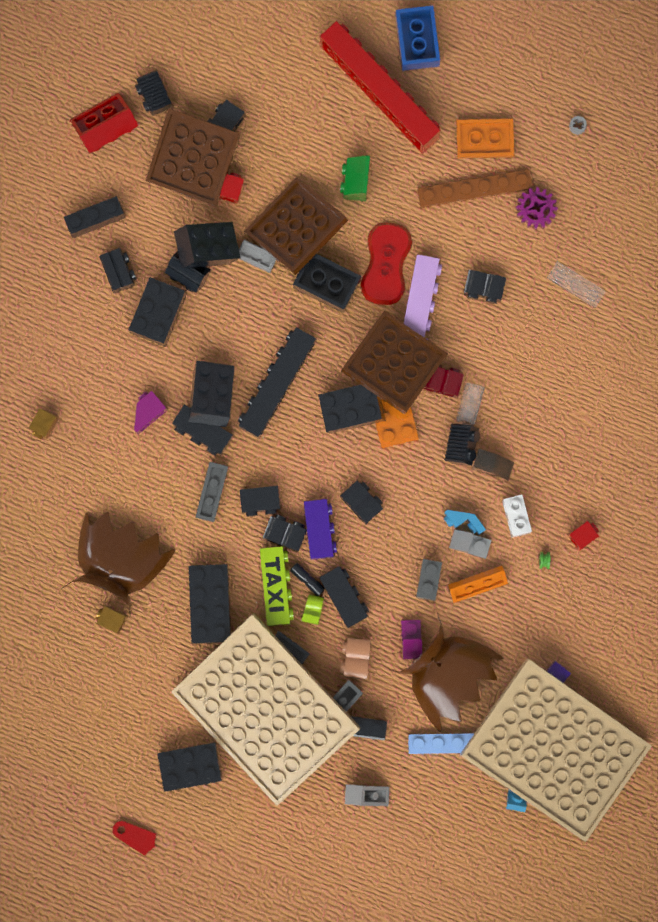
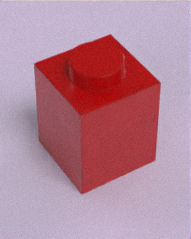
M236 173L226 175L220 199L235 204L238 203L244 182L241 175Z
M587 521L570 533L568 537L578 551H580L599 537L597 534L599 530L593 522L590 524Z

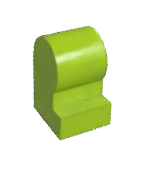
M309 594L302 622L319 624L324 601L323 597Z

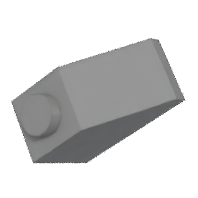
M346 784L345 804L388 806L390 787Z

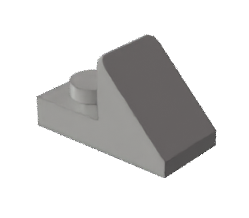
M454 529L449 548L486 559L491 540L476 536L473 533Z

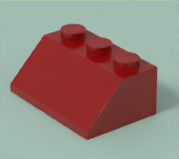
M119 92L70 120L89 154L100 150L102 146L116 141L118 137L133 131L134 128L139 126Z

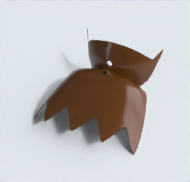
M106 512L93 525H90L89 516L86 513L81 527L78 547V562L85 575L71 582L91 584L121 598L129 606V616H131L132 603L129 594L146 587L166 566L173 556L175 549L160 555L158 533L139 542L133 521L113 531L109 512Z
M438 615L440 621L438 634L425 652L408 668L402 671L388 670L404 675L412 674L413 692L430 722L441 732L440 717H446L459 722L462 721L458 701H481L477 679L497 681V676L489 659L501 660L504 658L492 649L464 637L454 636L444 639L443 626Z

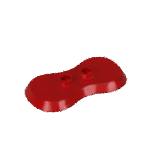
M388 222L375 225L368 235L370 262L361 280V292L366 300L374 304L392 305L397 303L404 294L403 264L411 249L412 238L407 228L402 225Z

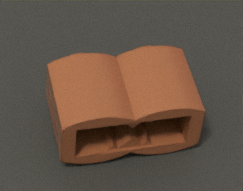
M348 638L347 642L343 643L342 653L346 654V660L341 662L340 673H344V677L367 679L371 640Z

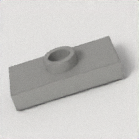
M243 240L239 249L240 260L271 273L277 260L263 248Z

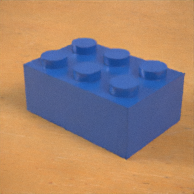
M434 6L396 10L395 19L402 71L439 67L440 54Z

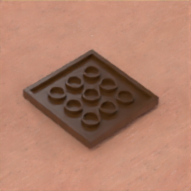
M169 108L145 181L217 206L223 182L228 174L241 133Z
M296 177L244 232L296 275L344 226L348 219Z
M384 311L341 372L405 415L448 353Z

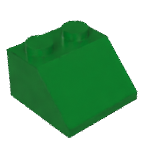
M370 156L347 158V164L343 163L342 175H345V182H341L340 187L343 199L366 201Z

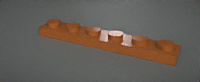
M523 170L417 188L420 208L520 192L532 189L533 187L530 170Z

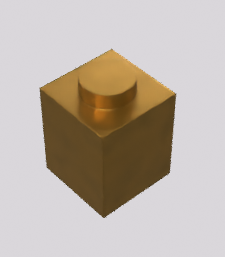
M39 408L29 426V429L33 431L31 435L40 440L42 437L48 439L58 418Z
M105 606L104 609H99L95 619L98 620L96 624L119 634L127 617Z

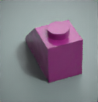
M146 391L138 398L140 401L137 402L134 427L138 435L168 411L152 391L149 393Z

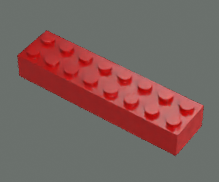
M336 21L320 35V47L418 151L424 154L439 140L441 131L439 124L434 119L430 120L426 116V110L413 102L414 98L411 94L405 93L400 88L401 84L395 78L391 79L387 75V69L382 64L378 65L374 61L375 57L370 51L366 52L362 48V43L356 37L352 38L350 36L349 29L343 23L340 25Z

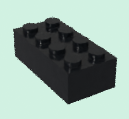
M228 564L189 566L191 643H223L231 635Z

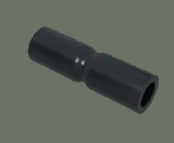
M298 562L290 569V572L316 596H319L325 590Z

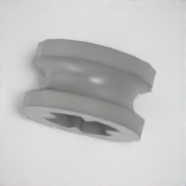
M581 116L572 118L569 124L570 131L575 135L582 134L587 127L586 120ZM575 121H577V123L583 124L581 125L582 129L579 130L578 127H573L575 125Z

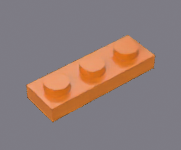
M499 566L448 585L453 603L506 585L508 582L503 566Z

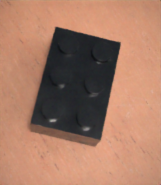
M233 222L190 224L174 231L182 268L228 265L241 258Z
M316 254L299 271L293 283V288L345 313L361 281V276Z
M149 277L128 329L130 334L166 347L187 295L186 292Z
M196 361L193 370L188 422L227 427L231 410L234 377L233 365Z
M362 385L318 395L327 433H336L386 421L381 398Z
M216 742L157 753L164 792L223 781Z

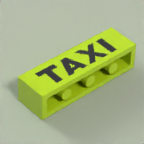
M283 547L260 549L267 626L288 625L290 620H294L293 608H289L288 601H292L291 589H287L290 573L289 570H285V562H288V552L284 551Z

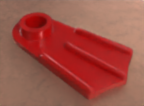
M118 821L114 824L112 829L114 836L144 856L155 848L156 833L125 821ZM120 826L125 828V832L122 834L118 832V827Z

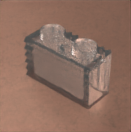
M469 382L465 384L456 418L457 422L474 426L485 387Z

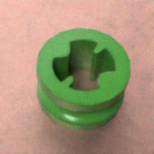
M540 552L539 569L543 567L550 568V552H547V554Z

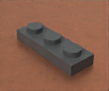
M209 462L195 518L215 522L228 466Z

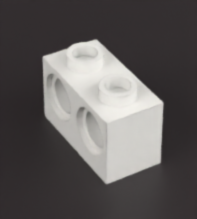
M518 495L503 499L502 503L511 538L530 534L532 530L523 496Z

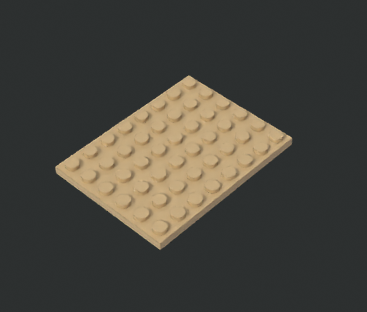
M252 614L171 691L277 806L361 728L255 614Z
M526 658L460 755L586 842L652 745Z

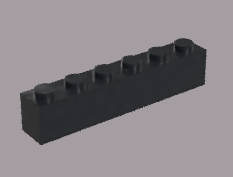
M297 327L287 335L286 340L288 342L286 346H281L276 355L278 357L276 363H271L266 372L269 375L266 380H261L257 387L259 390L256 397H251L247 404L249 406L246 413L243 412L238 420L240 423L239 428L257 439H260L316 343L315 337Z

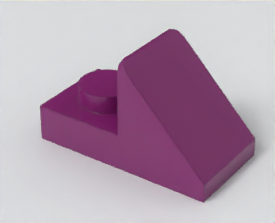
M403 620L401 621L403 659H418L422 655L421 621Z

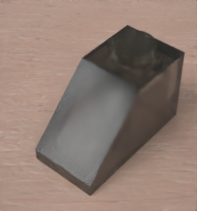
M478 449L472 469L508 481L514 462L497 454Z

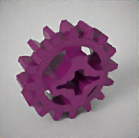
M539 187L536 188L535 192L530 188L528 195L523 192V199L518 198L517 201L521 205L516 206V210L520 211L517 217H522L521 223L527 222V228L534 225L535 230L538 225L542 229L545 228V223L550 225L552 222L550 218L555 219L556 217L552 212H556L558 209L553 206L557 202L556 200H551L553 194L546 195V189L539 192ZM529 199L530 205L524 209V204ZM534 205H536V207H540L539 212H537V210H533ZM549 209L548 215L544 218L543 212Z

